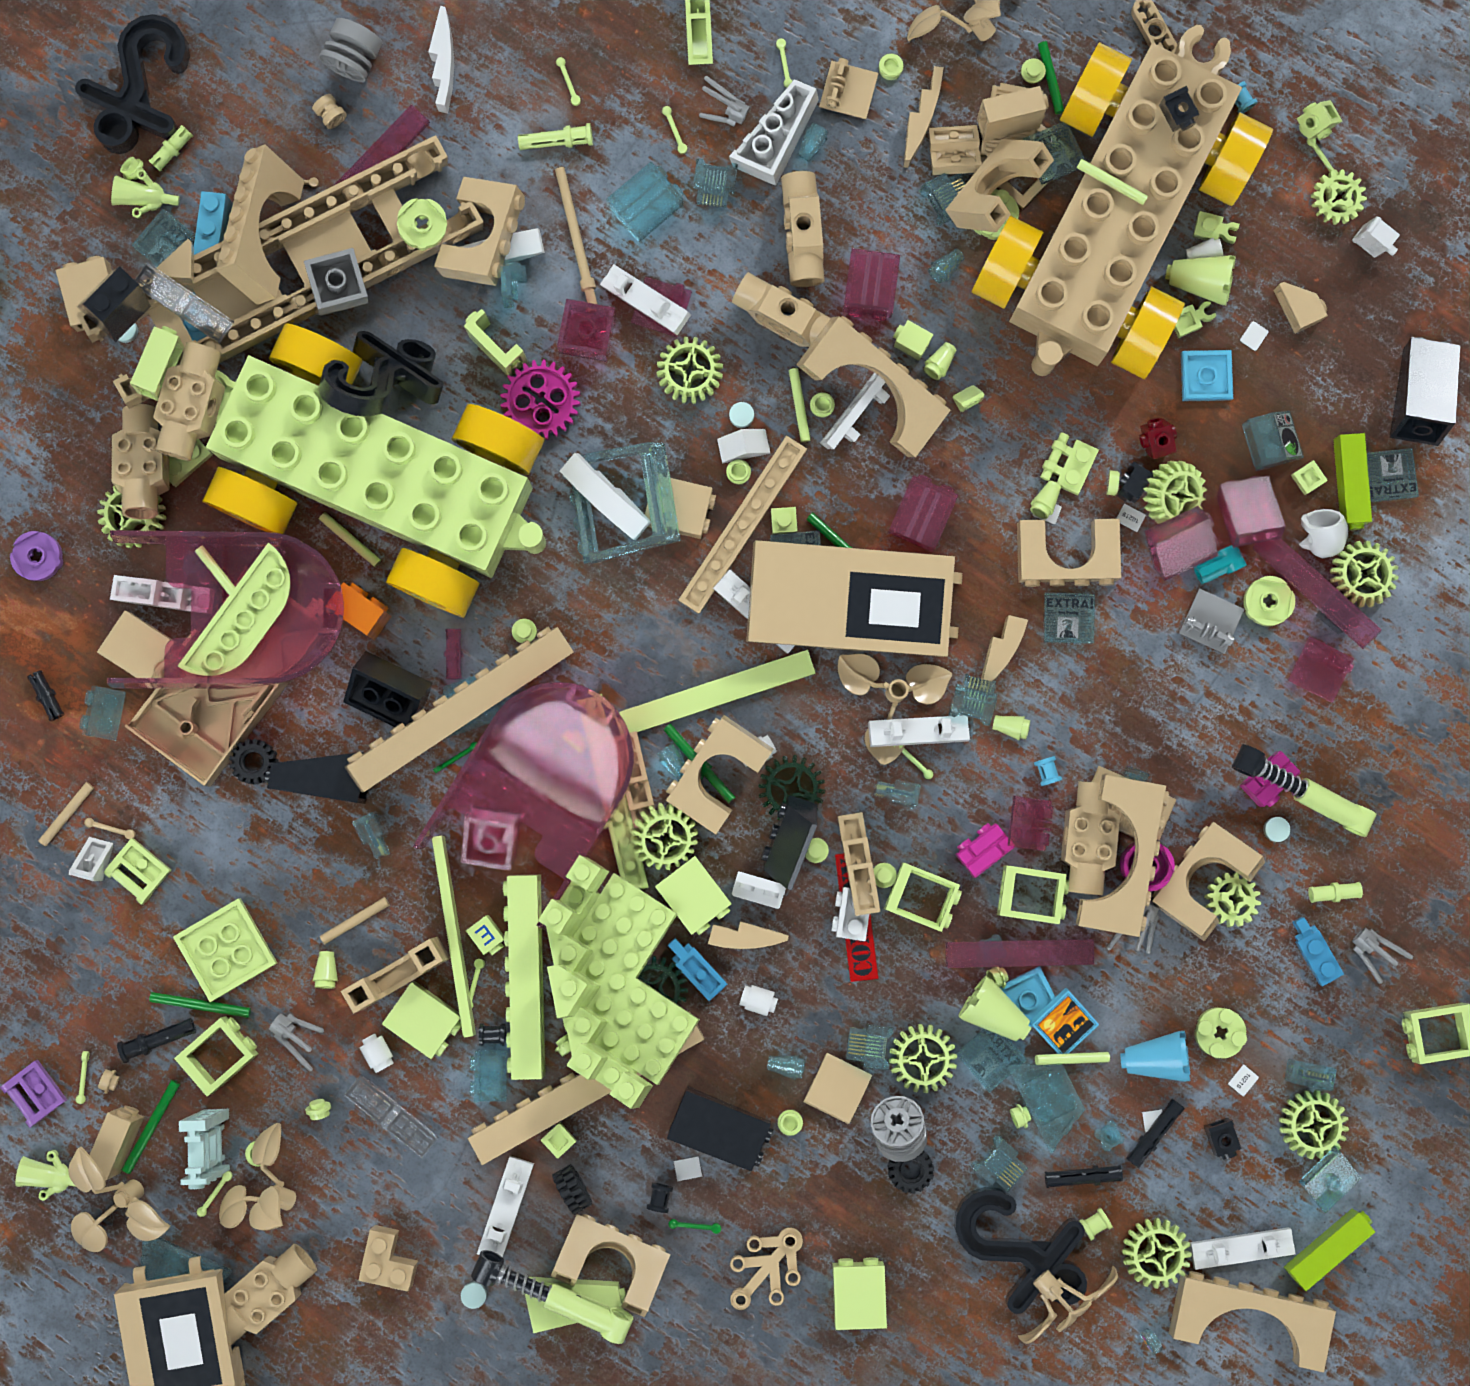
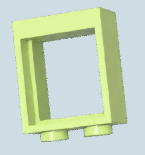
M154 326L130 382L137 393L158 401L167 368L177 366L184 349V345L180 337L176 335L177 332L166 326H162L161 329Z
M902 862L884 909L942 932L943 928L947 929L950 925L953 915L949 912L953 904H958L962 891L958 890L960 885ZM910 873L949 888L936 923L897 908Z
M1004 865L997 915L1060 924V919L1064 920L1066 914V905L1063 904L1064 894H1068L1069 880H1066L1067 874ZM1016 873L1057 879L1052 917L1011 911Z
M1456 1003L1403 1012L1402 1027L1404 1033L1408 1035L1409 1044L1406 1045L1408 1057L1412 1059V1062L1425 1064L1470 1056V1004ZM1454 1013L1461 1049L1425 1055L1418 1019Z
M227 1016L221 1017L174 1058L207 1097L214 1094L258 1055V1052L255 1050L257 1048L256 1044L248 1036L245 1038L239 1030L241 1028L239 1024L231 1017L229 1019ZM221 1028L244 1056L215 1081L192 1053Z

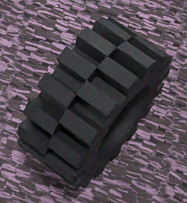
M247 739L245 742L238 743V747L232 751L234 752L233 756L229 758V760H232V764L229 765L230 769L234 771L232 772L233 775L238 777V780L248 784L265 783L267 768H271V763L278 762L275 756L277 755L276 751L272 749L273 747L262 740ZM257 752L262 756L263 764L259 770L252 772L247 769L245 759L248 754Z
M924 1150L915 1159H912L920 1165V1173L913 1179H907L902 1175L901 1166L904 1162L889 1161L887 1165L888 1175L898 1190L900 1189L904 1193L910 1192L915 1194L916 1191L921 1192L924 1190L923 1188L930 1185L929 1182L934 1177V1166L931 1158Z
M571 1164L552 1174L553 1181L560 1192L561 1198H563L564 1203L573 1215L593 1204L586 1186Z

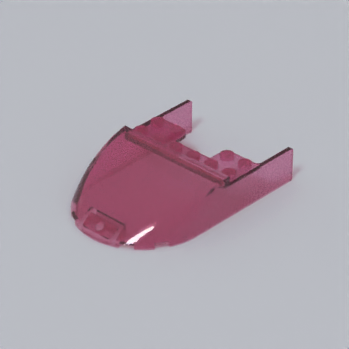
M110 530V537L114 543L164 544L166 546V579L168 583L174 588L191 589V638H174L168 641L164 653V678H107V684L111 688L223 690L279 684L296 679L314 669L334 647L341 631L344 616L342 589L338 578L327 560L318 551L299 539L269 532ZM270 543L283 557L289 570L291 585L288 602L284 610L259 645L242 665L225 674L203 676L187 672L178 667L187 652L229 597L228 593L199 558L195 550L203 545L236 587L265 546Z
M548 682L532 686L516 694L493 717L413 847L416 849H424L451 808L480 825L493 823L500 811L503 810L543 835L535 849V857L540 864L565 879L553 898L560 900L571 882L566 877L579 855L587 858L590 857L609 827L628 789L633 772L634 750L629 730L622 716L603 696L578 684ZM538 922L536 925L539 928L545 927L541 922Z

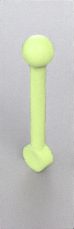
M780 38L777 40L776 46L780 49L785 76L783 84L787 88L792 83V80L789 77L784 49L786 41Z
M559 57L556 60V64L561 68L572 96L571 103L574 106H578L581 102L580 97L574 91L565 68V59Z
M665 106L662 109V113L667 116L678 143V152L685 154L687 146L683 144L671 116V108Z
M1307 138V144L1314 148L1329 172L1334 170L1336 175H1338V171L1331 166L1316 144V138L1309 140Z
M903 748L902 753L924 773L926 779H931L933 777L932 770H927Z
M476 959L474 962L476 969L470 988L472 1008V1000L480 970L485 966V961L482 959Z
M83 1051L81 1058L82 1069L79 1095L76 1097L78 1104H83L86 1101L84 1089L87 1062L90 1056L88 1051Z
M231 1171L222 1174V1180L202 1207L197 1209L199 1217L206 1215L207 1208L226 1181L232 1179Z

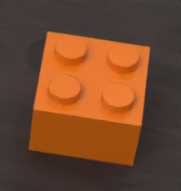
M343 582L326 607L375 640L392 617L387 613L389 608L374 597L368 600L366 597L369 594L353 582L350 586Z

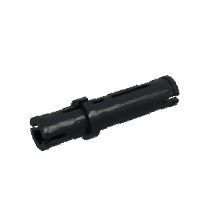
M1171 1099L1144 1136L1141 1135L1139 1137L1138 1144L1126 1159L1139 1169L1152 1151L1155 1152L1157 1149L1156 1145L1185 1108L1174 1099Z
M1093 1165L1092 1168L1045 1172L1046 1188L1093 1183L1095 1186H1100V1183L1123 1181L1121 1165L1110 1167Z

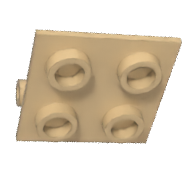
M839 58L838 62L831 61L819 108L866 119L878 73L848 65V60L844 58Z

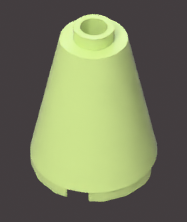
M1236 256L1174 260L1172 265L1168 264L1165 279L1170 280L1169 285L1226 306L1229 299L1233 279L1232 269L1235 267Z
M984 976L974 988V993L968 997L958 1015L959 1018L1011 1040L1017 1041L1019 1038L1024 1040L1031 1030V1027L1028 1026L1030 1020L991 978Z

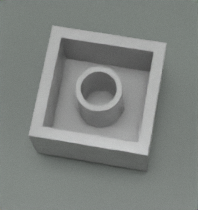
M353 248L304 261L319 316L368 303V296Z

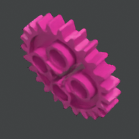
M533 360L532 367L530 368L526 363H523L524 371L522 372L515 368L517 376L514 378L508 375L507 378L511 384H503V388L508 393L500 394L501 399L507 401L501 404V408L509 409L503 415L512 418L539 435L544 434L546 440H549V433L551 432L558 437V429L567 432L566 422L573 425L574 422L571 415H579L574 407L581 406L580 401L574 399L581 396L580 391H573L578 386L577 382L569 383L572 379V374L569 373L564 376L565 368L563 366L556 370L555 362L550 367H547L545 360L542 361L541 366H537L536 361ZM541 378L544 380V384L540 388H534L531 386L533 380ZM523 387H527L539 398L544 396L546 403L558 409L559 412L554 413L542 402L537 405L535 397L523 391ZM556 392H561L564 394V399L561 402H553L551 400L552 395ZM521 398L530 400L526 408H519L517 406ZM541 412L550 414V418L546 422H539L537 417Z

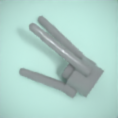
M705 76L704 80L727 98L706 86H703L702 90L728 105L725 114L729 117L700 113L699 117L727 123L733 127L736 122L742 125L750 106L736 98L710 77Z
M1151 904L1148 907L1145 906L1143 916L1147 917L1144 932L1140 931V937H1138L1135 947L1136 952L1140 951L1148 927L1150 928L1146 953L1150 954L1155 927L1159 918L1157 916L1159 908ZM1121 933L1114 935L1107 946V950L1112 949L1122 936Z
M1366 927L1352 940L1356 945L1353 950L1360 955L1379 984H1382L1383 980L1364 953L1365 951L1370 954L1375 950L1391 964L1397 966L1398 962L1378 946L1379 942L1408 959H1413V955L1381 937L1374 930H1368Z
M279 1014L272 1022L269 1030L311 1072L313 1068L287 1039L290 1038L307 1052H311V1047L293 1034L296 1026L293 1024L319 1033H323L324 1029L297 1019L291 1014L287 1017Z

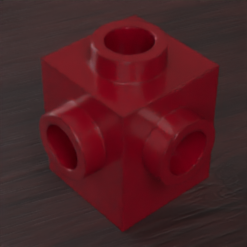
M1153 418L1148 420L1147 424L1140 426L1142 432L1139 435L1140 444L1145 449L1146 454L1152 459L1177 452L1174 440L1177 439V432L1173 424L1171 425L1164 418Z

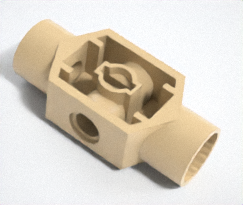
M810 171L790 172L781 177L785 213L784 227L785 230L789 229V232H786V251L788 254L790 285L795 287L816 286L825 281L823 237L816 175Z
M749 272L742 279L732 299L733 304L747 311L758 324L800 347H810L831 319L813 308L814 305L804 298L799 300L791 296L792 292L785 287L779 286L777 288ZM789 312V313H791L792 315L787 316V315H784L783 313Z
M186 342L180 365L167 368L153 418L162 425L155 449L157 452L191 461L196 440L212 435L225 391V386L215 378L222 354L220 351L202 344Z
M138 404L130 409L125 406L122 409V430L112 435V483L118 492L122 494V515L132 519L156 517L158 515V496L169 490V456L155 450L160 431L158 430V422L153 418L156 408L147 404Z
M1078 781L1076 806L1065 811L1061 861L1070 866L1069 892L1103 895L1105 870L1116 866L1120 815L1111 810L1112 805L1110 803L1098 800L1101 783Z
M293 1244L278 1258L269 1255L224 1294L231 1345L247 1331L254 1334L260 1332L301 1295L300 1285L317 1271L314 1261L302 1247Z

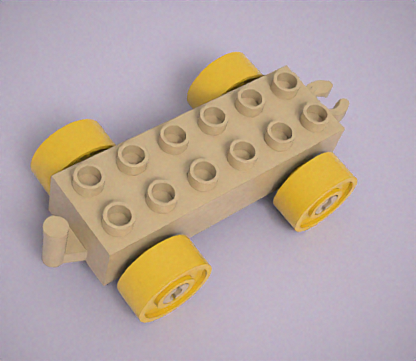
M1195 25L1184 33L1178 42L1175 54L1152 43L1130 87L1122 84L1121 81L1132 58L1100 42L1094 50L1060 121L1093 137L1104 114L1113 117L1090 164L1146 194L1148 197L1145 203L1142 205L1085 173L1041 260L1033 257L1032 254L1044 232L1010 215L971 293L1005 309L1016 286L1025 290L1009 322L1037 336L1036 354L1031 364L1032 370L1037 375L1047 376L1050 374L1056 364L1068 353H1072L1098 366L1108 353L1116 336L1121 338L1112 357V364L1145 379L1159 358L1176 326L1185 303L1150 286L1138 308L1133 307L1132 304L1203 164L1205 163L1209 167L1198 190L1229 206H1233L1252 175L1273 132V128L1239 112L1226 135L1220 133L1243 88L1219 76L1228 63L1231 54L1230 41L1227 38H1221L1214 48L1213 59L1206 63L1198 62L1192 55L1193 46L1199 43L1204 33V28L1201 25ZM1187 86L1189 89L1188 93L1199 112V116L1195 121L1196 124L1185 131H1182L1180 128L1173 132L1159 104L1164 96ZM1182 106L1178 107L1180 111L1185 112Z

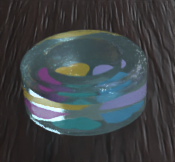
M1126 766L1123 772L1126 778L1147 782L1150 776L1148 773L1130 766Z
M1150 1328L1140 1332L1143 1342L1153 1355L1162 1351L1161 1342Z

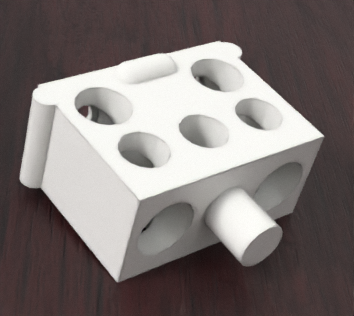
M1375 217L1360 228L1352 241L1361 246L1374 258L1385 251L1393 256L1398 250L1393 246V243L1400 234L1383 222L1380 217Z

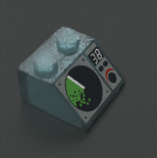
M1290 411L1268 413L1248 419L1242 424L1256 471L1304 458Z

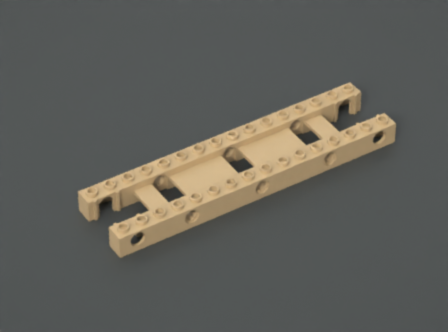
M435 135L259 223L260 242L265 256L284 247L305 284L304 288L288 296L286 294L282 295L278 288L276 299L257 305L216 271L223 241L195 254L194 284H173L185 292L183 297L195 292L200 303L232 324L220 342L211 336H207L197 342L192 340L175 308L172 311L145 292L144 294L151 307L139 319L150 315L157 328L161 329L162 326H166L177 332L176 335L180 337L184 345V349L186 342H194L220 351L222 354L219 363L280 333L284 324L296 325L319 313L305 269V260L353 248L365 289L438 253L441 244L452 246L482 231L484 222L473 202H462L458 208V213L446 220V233L438 245L422 251L409 246L400 237L397 219L402 204L395 191L409 184L413 186L415 181L437 170L441 172L442 168L448 165V156ZM373 203L393 240L392 244L378 251L375 249L370 250L351 213ZM424 224V225L418 227V229H421V228L426 229V228H427V225ZM150 278V282H147V284L156 290V286L159 284ZM161 285L157 289L158 292L173 302L179 298ZM144 287L145 290H147L148 292L154 293V292H152L151 290H149L148 288ZM172 288L181 295V292L179 290H177L176 288ZM154 293V296H156L160 300H163V298ZM164 300V303H166L170 307L173 306L172 304ZM204 308L205 312L211 315V312ZM82 311L76 314L92 343L100 340V342L104 340L103 337L107 336V334ZM212 315L214 318L221 321L220 318H218L215 315ZM210 319L216 331L222 334L225 328L220 325L218 326L216 322ZM182 352V354H181V357H180V359H179L177 365H180V362H181V359H182V356H183V352ZM120 374L118 375L120 378L113 381L129 409L150 399L135 391L130 384L132 378H129L127 374L124 376Z

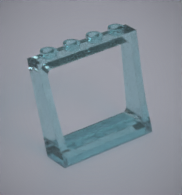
M647 442L581 454L588 463L640 455L652 526V535L648 538L599 552L591 502L572 485L570 502L576 510V517L573 523L579 531L580 541L577 544L579 553L583 555L584 564H594L680 541L664 443Z

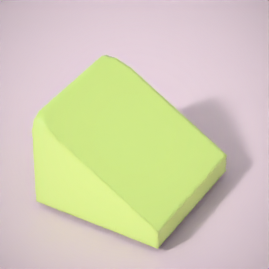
M972 385L955 394L953 400L960 412H964L980 403L984 398V393Z

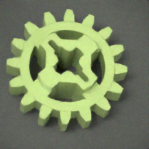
M1333 170L1328 174V177L1323 175L1320 178L1321 183L1317 182L1313 188L1317 192L1311 194V198L1316 199L1312 207L1319 208V211L1316 213L1317 216L1325 215L1324 222L1331 218L1333 219V225L1338 224L1340 219L1343 224H1346L1349 221V217L1352 220L1358 216L1357 212H1361L1364 209L1360 203L1367 200V197L1361 196V193L1366 188H1359L1358 184L1361 182V179L1359 178L1354 181L1352 179L1353 172L1345 176L1344 170H1340L1338 175ZM1345 192L1339 201L1332 202L1338 194Z
M1236 872L1231 877L1229 873H1225L1222 875V879L1220 877L1213 879L1216 885H1208L1207 888L1211 893L1206 894L1204 898L1210 900V903L1205 905V907L1213 909L1212 913L1219 917L1218 924L1227 921V927H1232L1235 922L1237 927L1243 926V920L1246 923L1251 922L1252 918L1250 915H1257L1259 913L1254 907L1261 905V902L1255 899L1256 896L1260 895V892H1254L1252 889L1256 885L1255 882L1248 884L1245 878L1239 879V874ZM1228 884L1226 891L1220 893L1219 890L1222 886ZM1229 896L1237 900V903L1233 904V901L1229 900ZM1241 907H1247L1243 914L1237 916Z

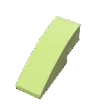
M685 0L689 65L713 64L710 0Z

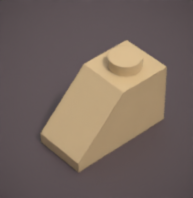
M1285 282L1280 283L1273 290L1295 334L1321 322L1328 316L1325 302L1319 299L1318 295L1314 292Z

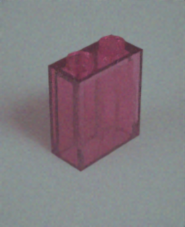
M851 249L843 312L848 313L851 317L869 315L873 319L880 321L892 317L900 263L899 254Z
M919 474L918 477L913 475L888 533L934 552L958 498V494L954 493L955 490L947 485L941 484L939 487L932 484V480L924 475Z
M1253 476L1247 480H1231L1220 484L1216 498L1233 548L1282 538L1286 526L1269 476Z
M1199 506L1144 531L1153 567L1164 581L1218 556L1216 549L1218 540L1212 531L1214 526L1213 519L1208 512L1204 513Z

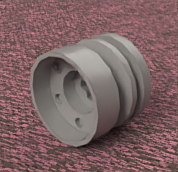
M336 18L329 33L331 39L335 42L326 41L323 46L325 50H321L318 58L337 74L354 81L365 82L368 76L366 71H370L372 64L367 59H376L383 42L366 27L349 19Z
M892 1096L882 1100L875 1107L871 1115V1128L877 1148L883 1156L894 1162H906L920 1155L927 1144L928 1133L922 1110L917 1103L905 1096Z

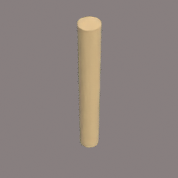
M86 782L41 836L38 841L42 845L47 846L94 789L90 783Z
M385 897L322 934L320 936L322 942L327 944L390 906L388 900Z

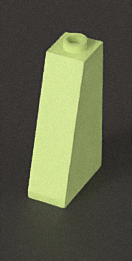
M528 1277L531 1279L535 1278L540 1283L543 1281L546 1286L553 1285L554 1283L609 1308L618 1307L624 1309L621 1305L626 1291L625 1288L620 1289L619 1282L577 1279L573 1287L555 1278ZM525 1294L533 1333L577 1323L544 1308L545 1302H538L537 1298H530V1295Z

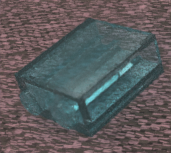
M652 162L648 163L606 199L607 206L638 242L643 240L684 205L682 190L675 183L671 185L666 179L668 175L660 165L656 167Z

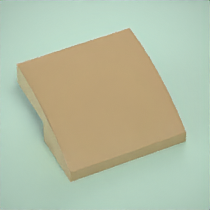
M977 125L929 128L932 175L975 173L982 165Z
M826 1053L803 1102L849 1124L872 1075Z

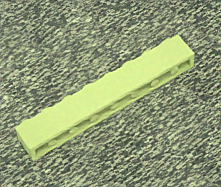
M541 875L507 876V881L503 883V893L508 898V906H504V920L508 921V931H505L504 943L505 946H509V956L505 957V971L509 972V982H506L505 993L506 997H510V1007L506 1008V1021L510 1022V1032H507L506 1043L507 1048H511V1058L507 1059V1072L511 1073V1080L542 1079L545 1077L542 923L538 921L542 915Z

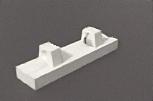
M614 264L600 283L604 289L676 335L679 334L691 316L688 311Z
M874 373L820 442L825 448L835 449L843 437L850 442H855L860 434L852 425L873 398L881 404L885 403L890 397L882 389L885 381L879 375Z
M728 570L712 589L748 619L750 587L731 570ZM776 644L787 654L795 646Z
M967 715L873 720L868 722L870 747L968 742L970 740ZM938 724H942V732L940 735Z
M510 1155L477 1252L478 1255L482 1250H489L503 1257L534 1163ZM493 1227L500 1228L505 1231L498 1232L495 1231Z
M1289 1227L1189 1242L1193 1268L1195 1270L1295 1255L1292 1230ZM1262 1240H1263L1264 1243L1266 1244V1247H1267V1251H1266V1252H1264V1250H1263Z

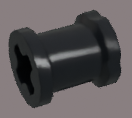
M480 1023L479 1046H484L485 1043H498L501 1046H505L506 1024L485 1026L484 1023Z
M652 1183L651 1200L646 1208L655 1212L668 1213L669 1208H667L673 1187L661 1183Z

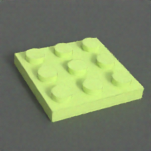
M241 898L236 899L173 936L209 1002L216 1000L277 964L276 959Z

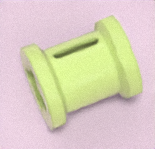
M1101 1208L1097 1209V1213L1090 1218L1079 1220L1091 1241L1094 1240L1096 1234L1108 1228L1110 1230L1113 1228Z

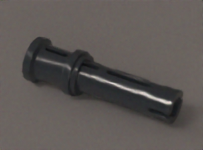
M189 1018L148 1035L145 1033L138 1034L137 1038L130 1041L117 1042L119 1056L123 1063H128L131 1058L142 1054L145 1056L150 1054L152 1049L195 1034L196 1027L192 1018Z

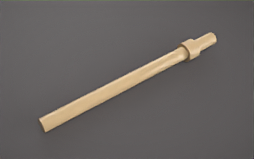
M559 167L555 169L581 275L580 286L582 292H585L589 310L598 308L594 292L596 285L594 278L590 275L565 168Z

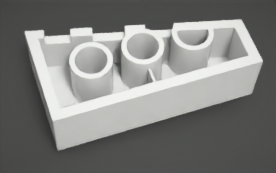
M794 79L776 100L773 108L767 115L764 114L751 134L748 133L740 147L729 156L732 167L776 186L819 101L817 89Z

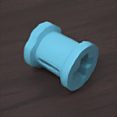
M1243 81L1238 84L1243 88L1235 101L1238 113H1245L1258 103L1256 98H1252L1246 88V82Z
M1055 756L1034 762L1042 779L1040 782L1041 786L1062 780V777L1058 776L1054 763L1056 760Z

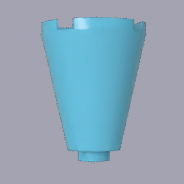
M1185 1031L1174 1032L1126 1047L1125 1053H1120L1122 1069L1127 1068V1073L1182 1082L1191 1081Z

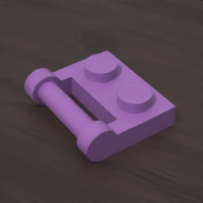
M39 1060L32 1062L0 1087L4 1094L8 1093L27 1119L25 1123L29 1128L35 1126L67 1101ZM19 1083L40 1110L36 1114L16 1088Z

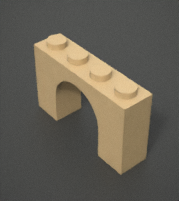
M1002 139L945 211L957 228L997 232L1011 213L999 196L991 195L992 192L1002 183L1015 177L1040 178L1054 159L1043 142Z
M463 177L456 198L460 204L462 202H473L478 212L493 215L494 227L490 236L483 243L475 247L463 248L441 244L434 267L443 277L496 286L498 279L503 273L505 257L510 252V241L513 233L517 230V220L520 210L524 208L525 196L517 185Z
M1094 519L1091 522L1090 557L1085 565L1075 569L1060 567L1049 557L1046 550L1045 520H1020L1017 523L1018 583H1025L1027 587L1040 586V582H1050V586H1064L1065 582H1074L1075 586H1088L1090 582L1099 581V585L1109 586L1114 585V581L1121 579L1120 519Z
M725 715L721 720L715 718L708 728V731L711 732L706 741L701 739L694 749L698 753L694 760L688 759L680 770L683 776L679 782L674 779L666 791L670 794L666 800L667 802L682 810L683 813L714 834H717L732 809L712 797L704 789L701 782L703 763L712 756L726 754L737 758L758 773L774 749Z
M1214 822L1210 827L1206 826L1203 828L1198 837L1200 840L1195 846L1191 845L1186 850L1183 862L1179 866H1175L1168 884L1156 890L1152 900L1157 908L1203 941L1214 930L1219 920L1216 915L1190 896L1189 882L1194 872L1203 865L1219 863L1228 866L1251 882L1265 863L1264 857Z
M439 937L430 938L408 951V954L378 972L362 978L342 990L341 993L354 1014L450 959V956Z
M577 1214L550 1277L574 1287L586 1258L592 1252L602 1248L615 1249L625 1255L632 1268V1280L621 1307L645 1317L670 1254L666 1253V1250L659 1245L653 1244L650 1246L643 1243V1240L636 1235H624L615 1226L609 1224L604 1226L597 1223L596 1219L589 1215L582 1214L580 1216Z

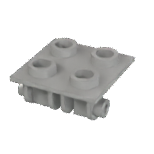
M1199 589L1179 634L1225 654L1228 646H1231L1234 640L1233 634L1245 609Z

